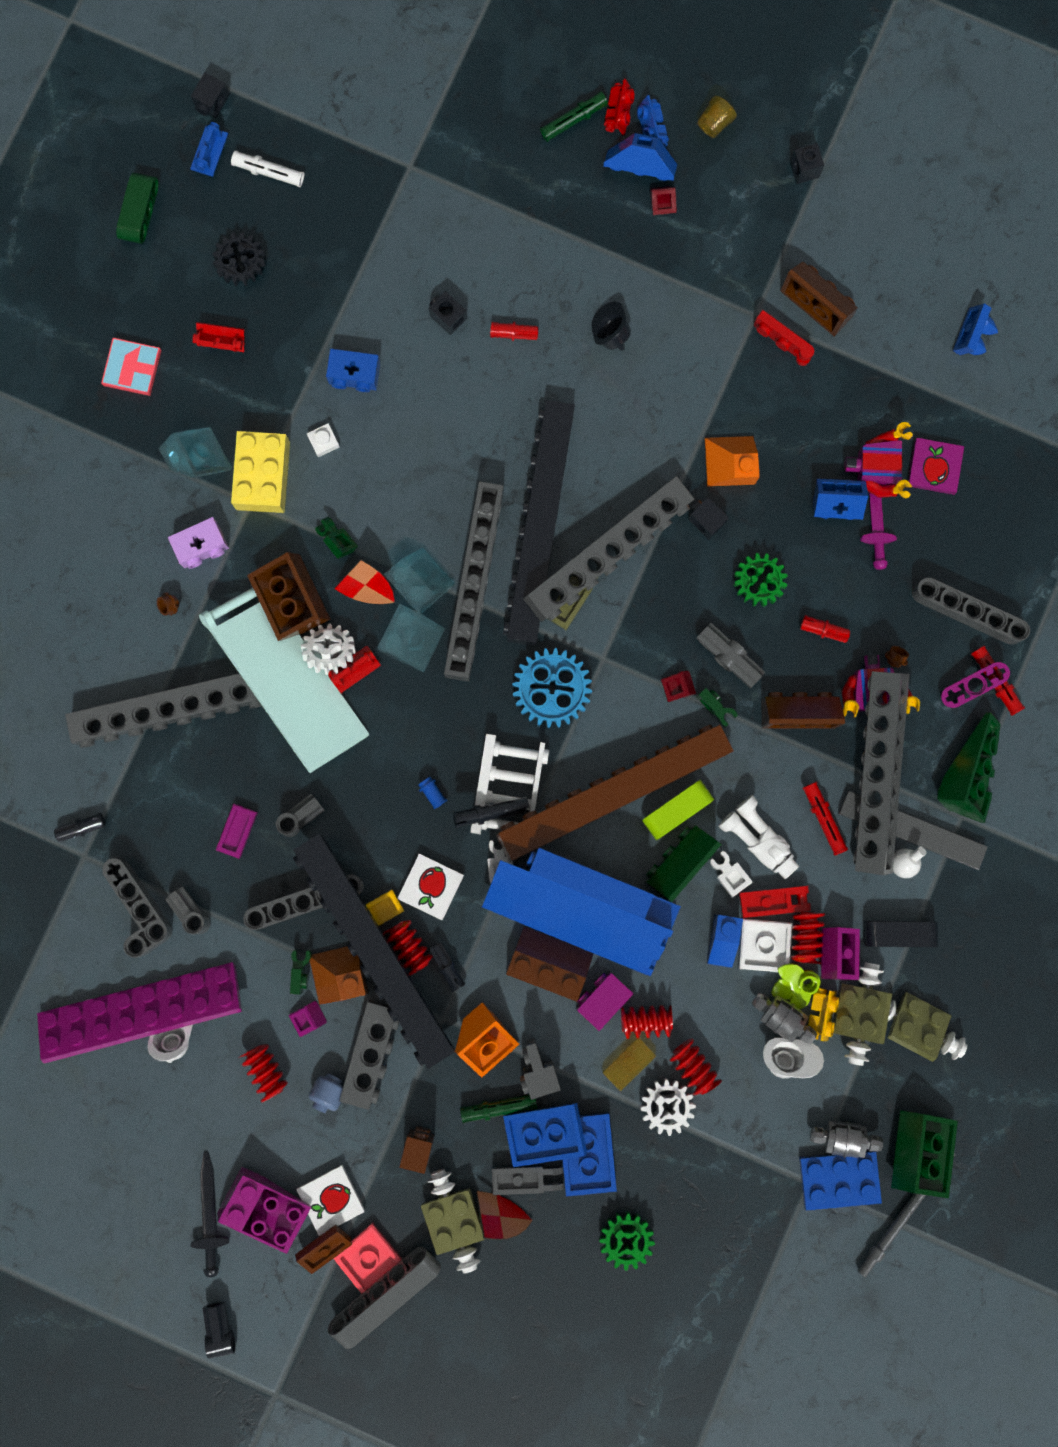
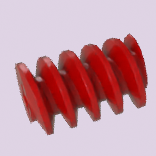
M800 912V914L793 916V919L799 921L800 924L792 926V929L799 932V934L792 936L793 940L799 942V944L793 945L791 948L798 952L797 955L791 956L792 960L800 963L823 964L816 960V958L823 956V953L817 951L816 948L824 946V943L817 940V938L824 936L823 932L817 930V928L824 926V922L817 920V918L825 916V913Z
M407 920L384 932V934H390L387 939L389 943H396L393 949L394 951L401 952L398 958L406 960L403 966L405 969L411 968V971L408 973L411 976L426 967L433 956L431 954L423 955L427 947H418L422 938H413L417 930H408L407 928L412 922Z
M660 1005L657 1013L653 1006H649L648 1013L645 1012L643 1006H640L637 1014L633 1007H629L627 1014L623 1007H621V1027L626 1039H630L631 1032H634L636 1038L640 1039L642 1031H644L647 1038H650L652 1031L655 1032L657 1038H660L662 1030L665 1031L667 1037H670L673 1030L672 1006L669 1005L668 1012H666L664 1006Z
M690 1038L674 1049L673 1055L669 1060L670 1062L679 1061L675 1067L676 1070L685 1069L681 1078H691L687 1084L688 1087L696 1085L697 1088L693 1095H703L716 1088L722 1080H714L717 1077L716 1071H709L712 1066L709 1062L703 1063L706 1058L704 1054L696 1055L700 1048L698 1045L691 1046L694 1039Z
M268 1044L259 1045L238 1057L247 1058L242 1063L243 1067H252L247 1072V1075H256L255 1079L251 1082L252 1085H261L256 1093L266 1094L261 1099V1103L284 1091L283 1088L288 1084L287 1080L279 1081L283 1075L282 1071L274 1072L279 1064L277 1062L269 1063L274 1055L273 1053L265 1054V1051L269 1048Z

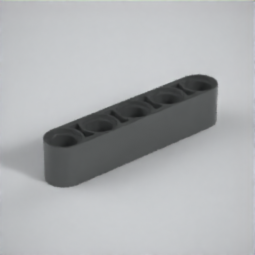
M924 578L912 589V597L916 602L1007 644H1017L1030 635V626L1026 621L933 578ZM924 585L930 589V596H925L921 592V586ZM944 596H949L952 599L953 604L951 607L944 603ZM967 606H971L974 609V617L967 614ZM989 616L997 620V627L990 625ZM1012 626L1019 630L1018 638L1013 636L1011 632Z
M354 874L348 875L350 879L352 878L357 881V891L360 895L364 889L362 878ZM310 887L248 909L244 914L243 921L245 926L251 930L263 929L323 908L320 900L323 898L318 890L314 892ZM302 895H306L310 899V906L307 909H302L298 904V900ZM279 903L286 907V914L283 917H278L275 914V907ZM255 911L262 915V922L258 926L254 925L251 921V916Z
M417 1247L336 1315L329 1323V1335L345 1349L353 1348L430 1283L440 1272V1262L424 1247Z

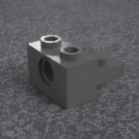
M536 1039L527 1040L526 1048L522 1049L526 1066L529 1067L523 1068V1075L520 1076L524 1095L529 1093L532 1100L560 1091V1084L552 1059L542 1062Z

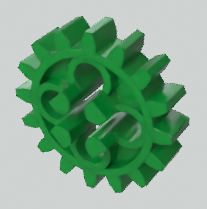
M756 553L754 560L748 556L745 558L746 565L744 563L738 565L741 571H736L734 577L739 578V580L735 581L733 585L740 587L737 595H745L743 602L746 603L751 599L752 606L755 607L758 602H761L762 607H765L767 600L774 604L776 602L775 596L780 598L783 595L780 589H785L787 584L782 582V580L786 579L788 575L781 574L784 565L777 566V558L770 561L769 554L766 553L762 559L759 553ZM764 567H769L771 573L765 577L763 583L756 589L757 593H751L749 587H753L757 582L758 578L765 571ZM747 570H753L754 576H748ZM772 584L774 591H769L767 585Z

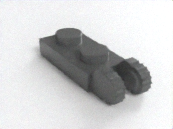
M543 1165L492 1167L493 1195L544 1193V1191L563 1190L564 1183L558 1181L543 1183V1175L562 1174L563 1167H543Z

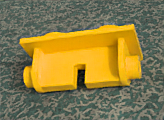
M819 988L813 994L811 1010L820 1011L819 1016L810 1014L808 1026L813 1028L818 1034L816 1039L821 1035L820 1041H828L829 1037H832L834 1033L835 1023L832 1022L833 1012H837L839 997H836L837 991H829V995H827V989Z

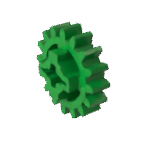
M626 1211L625 1217L621 1218V1215L616 1213L617 1220L613 1221L608 1218L609 1227L602 1226L601 1231L605 1234V1236L599 1237V1242L605 1244L600 1248L601 1253L608 1252L605 1259L607 1262L614 1260V1268L616 1269L620 1264H623L624 1270L627 1271L629 1265L632 1264L636 1270L638 1269L637 1262L641 1261L643 1264H646L645 1255L652 1256L653 1254L652 1250L648 1247L654 1246L655 1241L648 1237L654 1233L652 1229L646 1230L648 1226L647 1220L639 1222V1214L631 1218L629 1211ZM628 1224L633 1226L631 1228H623L621 1225ZM613 1233L616 1237V1242L611 1247L610 1237ZM643 1234L644 1243L642 1248L640 1249L638 1245V1240L641 1238V1235ZM622 1238H631L632 1243L630 1245L627 1243L623 1244ZM623 1254L632 1255V1257H621V1256H622Z

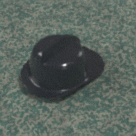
M609 302L603 305L594 315L592 332L596 344L603 345L610 350L617 348L621 351L625 350L624 343L631 335V328L626 320L624 307L620 302Z

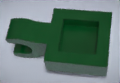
M330 517L321 519L322 524L315 528L318 535L325 537L324 543L337 559L353 553L358 547L344 528L337 529Z
M705 688L696 697L712 715L717 717L720 725L723 727L729 725L724 720L725 714H730L734 719L738 716L734 709L722 707L723 705L720 703L722 699L713 690L708 691Z
M293 950L291 954L293 968L291 969L290 994L300 995L304 989L308 988L309 975L305 974L304 966L310 962L312 953L311 951H306V958L299 960L297 957L298 950Z

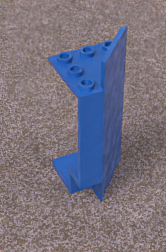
M538 848L537 853L531 852L526 866L531 867L529 871L500 860L482 908L651 976L657 960L659 961L666 947L668 937H671L674 932L672 927L681 906L541 848Z

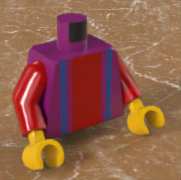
M902 422L897 426V430H889L865 442L858 452V457L845 458L844 471L858 472L857 481H866L867 491L877 498L896 497L898 494L902 498H909L911 494L908 491H903V489L912 487L909 481L902 480V441L899 440V437L906 440L910 439L913 434L911 432L903 434L905 428L911 427V425L907 422Z
M879 655L864 656L865 669L855 671L845 683L841 691L844 716H846L848 710L853 712V717H856L860 711H866V704L870 698L868 680L872 671L894 673L893 668H880ZM909 688L906 714L910 713V706L915 707L917 712L920 708V700L912 695ZM887 691L883 694L885 704L890 700V695Z

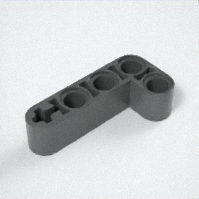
M114 858L107 860L102 868L103 875L140 928L125 940L123 949L129 957H143L171 937L172 926L131 865L124 859ZM114 865H120L119 874L113 873L116 869ZM130 883L136 888V892L132 897H129L126 893V887ZM143 904H146L150 909V913L146 918L140 914V907ZM158 924L164 930L161 938H157L154 935V927ZM136 939L140 940L143 944L140 953L133 949V943Z

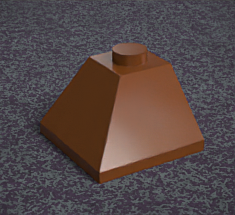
M348 947L312 955L310 964L319 1005L360 997L369 993L365 975L360 968L362 961L358 955L354 957Z

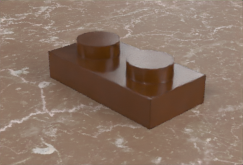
M335 1224L295 1254L296 1262L313 1274L353 1245L351 1237Z

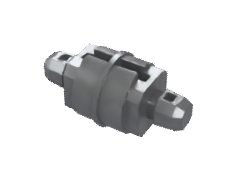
M760 993L753 999L752 1005L758 1011L764 1012L760 1021L772 1029L775 1034H779L790 1042H793L797 1036L807 1044H812L818 1035L816 1031L810 1026L805 1025L809 1017L795 1007V1004H791L778 995L775 996L772 1002L767 996Z
M828 1121L826 1130L821 1127H814L810 1130V1141L818 1144L825 1143L826 1153L843 1156L844 1158H865L866 1149L878 1152L883 1148V1138L872 1134L868 1136L867 1126L850 1123L849 1121Z

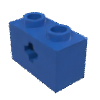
M330 349L326 373L328 383L337 389L352 387L360 392L377 391L380 370L379 355ZM353 369H357V371H354L353 375L349 374L353 372Z
M817 479L812 501L814 517L863 520L868 499L866 481Z

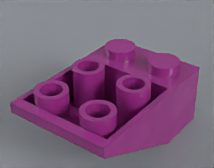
M241 1167L217 1212L219 1223L287 1254L311 1206L264 1176Z

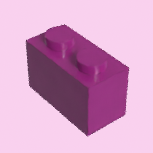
M822 928L824 933L822 943H824V946H822L821 950L823 953L821 957V963H823L821 964V979L859 980L860 929Z
M603 972L593 983L596 987L590 994L585 991L577 1001L579 1004L576 1008L577 1011L598 1031L605 1026L633 995L611 972L607 975Z

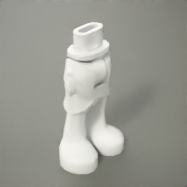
M750 795L735 810L760 834L759 838L757 839L750 832L735 811L729 813L720 822L718 827L724 832L732 831L748 845L747 849L762 864L774 873L779 872L786 879L799 865L793 860L794 855L791 853L790 845L782 836L777 835L758 815L756 811L758 801L753 795Z

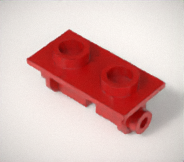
M626 79L623 80V85L615 83L611 88L608 105L609 107L616 108L607 109L604 121L606 131L614 132L615 129H619L623 136H625L626 127L630 124L629 112L631 104H633L635 99L634 90Z
M196 322V334H193V343L199 347L205 346L232 350L233 352H244V329Z
M368 646L352 655V662L346 661V669L340 666L338 667V673H335L333 669L329 671L328 676L340 693H343L381 666Z

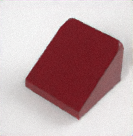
M674 186L650 188L653 215L677 213L676 190Z
M682 671L661 679L668 702L696 694L689 671Z

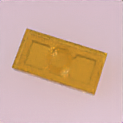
M636 1039L603 1071V1074L621 1091L656 1055L641 1039Z

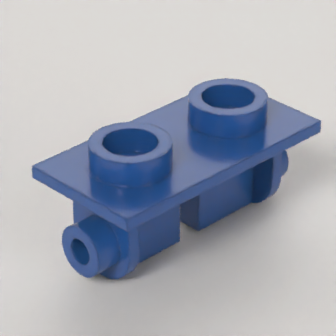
M647 95L637 107V117L640 120L642 135L657 137L666 147L669 141L665 125H657V123H662L664 120L660 103L656 99L650 100V96Z
M211 122L210 125L205 126L190 168L192 171L211 177L214 176L228 137L227 132L219 130L220 126L217 123Z

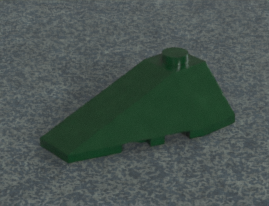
M991 712L985 713L944 775L942 784L937 792V799L947 810L980 823H985L991 804L992 792H988L989 778H994L995 770L992 769V756L997 754L1001 725Z

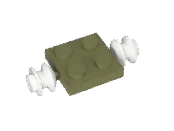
M865 962L864 967L859 966L863 970V975L859 977L858 981L866 985L859 987L842 983L834 1033L854 1038L855 1041L846 1043V1046L850 1048V1054H846L844 1057L849 1058L848 1063L863 1066L864 1061L869 1062L865 1057V1052L870 1051L871 1048L862 1042L869 1041L884 1044L892 993L873 990L874 987H871L882 984L878 979V974L884 971L879 970L880 965Z
M908 992L902 995L898 1009H896V1002L894 1000L891 1001L888 1021L893 1019V1023L887 1037L888 1039L932 1062L937 1059L940 1048L943 1055L947 1052L952 1053V1060H956L958 1057L962 1058L967 1050L965 1037H961L958 1040L955 1038V1032L945 1035L951 1015Z
M439 1169L430 1174L431 1178L427 1182L434 1184L435 1188L431 1193L440 1195V1198L422 1203L421 1209L436 1254L439 1255L457 1249L452 1257L455 1260H459L460 1263L456 1270H462L464 1274L476 1270L477 1264L481 1262L480 1259H474L473 1256L477 1248L467 1246L485 1240L483 1239L480 1217L470 1188L450 1194L449 1191L455 1186L454 1182H449L448 1180L452 1173L451 1171L446 1172L445 1169Z

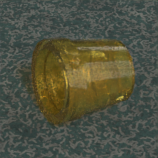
M713 96L699 118L698 125L707 135L715 138L736 119L737 114L727 101L719 96Z

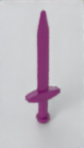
M869 492L872 533L860 537L861 542L874 545L875 562H873V566L876 570H883L888 564V561L885 560L884 544L896 541L897 537L884 533L882 498H877Z

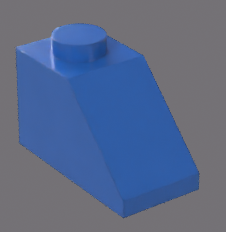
M714 914L707 964L733 967L740 943L742 918Z

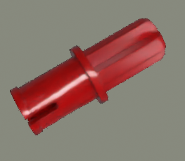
M514 321L513 324L491 322L490 338H509L512 341L515 339L537 340L539 329L538 326L519 325Z
M804 615L801 623L802 626L800 627V630L820 635L822 639L827 637L846 643L850 636L849 629L830 624L829 620L822 621Z

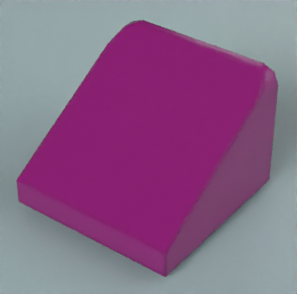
M316 1001L289 1015L299 1037L327 1023Z

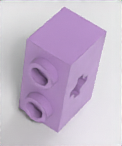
M213 517L168 537L179 564L189 569L200 566L202 561L209 557L211 559L220 557L225 553V550L229 549L222 531ZM199 541H202V542H203V543L201 544V546H202L201 549H198V548H197V547H198V543H197V542H199Z

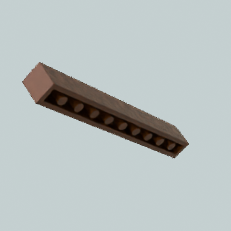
M711 724L698 730L700 735L691 738L689 734L677 740L678 746L671 749L668 745L655 751V757L648 760L647 756H644L634 761L635 767L631 769L619 768L611 773L612 778L604 781L601 777L589 783L591 788L584 792L580 788L567 794V800L560 803L556 799L544 805L546 810L539 814L534 810L522 816L524 821L516 825L511 821L499 827L501 832L496 836L508 861L511 862L732 753L734 750L721 725L714 728Z

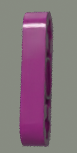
M995 662L948 686L942 692V702L947 707L956 708L1005 683L1010 676L1008 666L1001 662ZM995 666L998 669L1003 668L1005 670V673L1002 674L1003 679L993 678L989 680L993 685L987 687V681L981 673L986 672V676H989L994 672L993 668ZM979 678L982 681L983 687L979 692H971L969 690L968 682L970 679ZM963 683L964 689L970 697L965 699L964 694L957 697V703L947 702L948 691L952 690L954 693L960 691L961 689L958 685Z

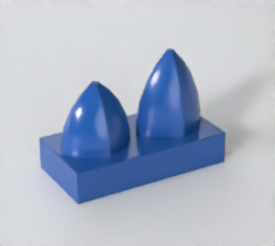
M984 303L969 308L953 352L958 355L967 353L981 355L986 352L981 334L993 335L998 333L995 322L989 316L991 307Z

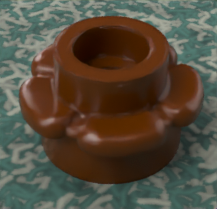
M164 592L161 597L157 598L158 610L164 616L176 614L179 608L177 597Z
M892 646L885 653V657L888 659V664L900 668L901 665L906 666L908 664L909 653L899 646Z

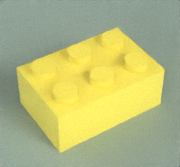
M237 431L231 504L236 510L285 513L290 441L286 434Z

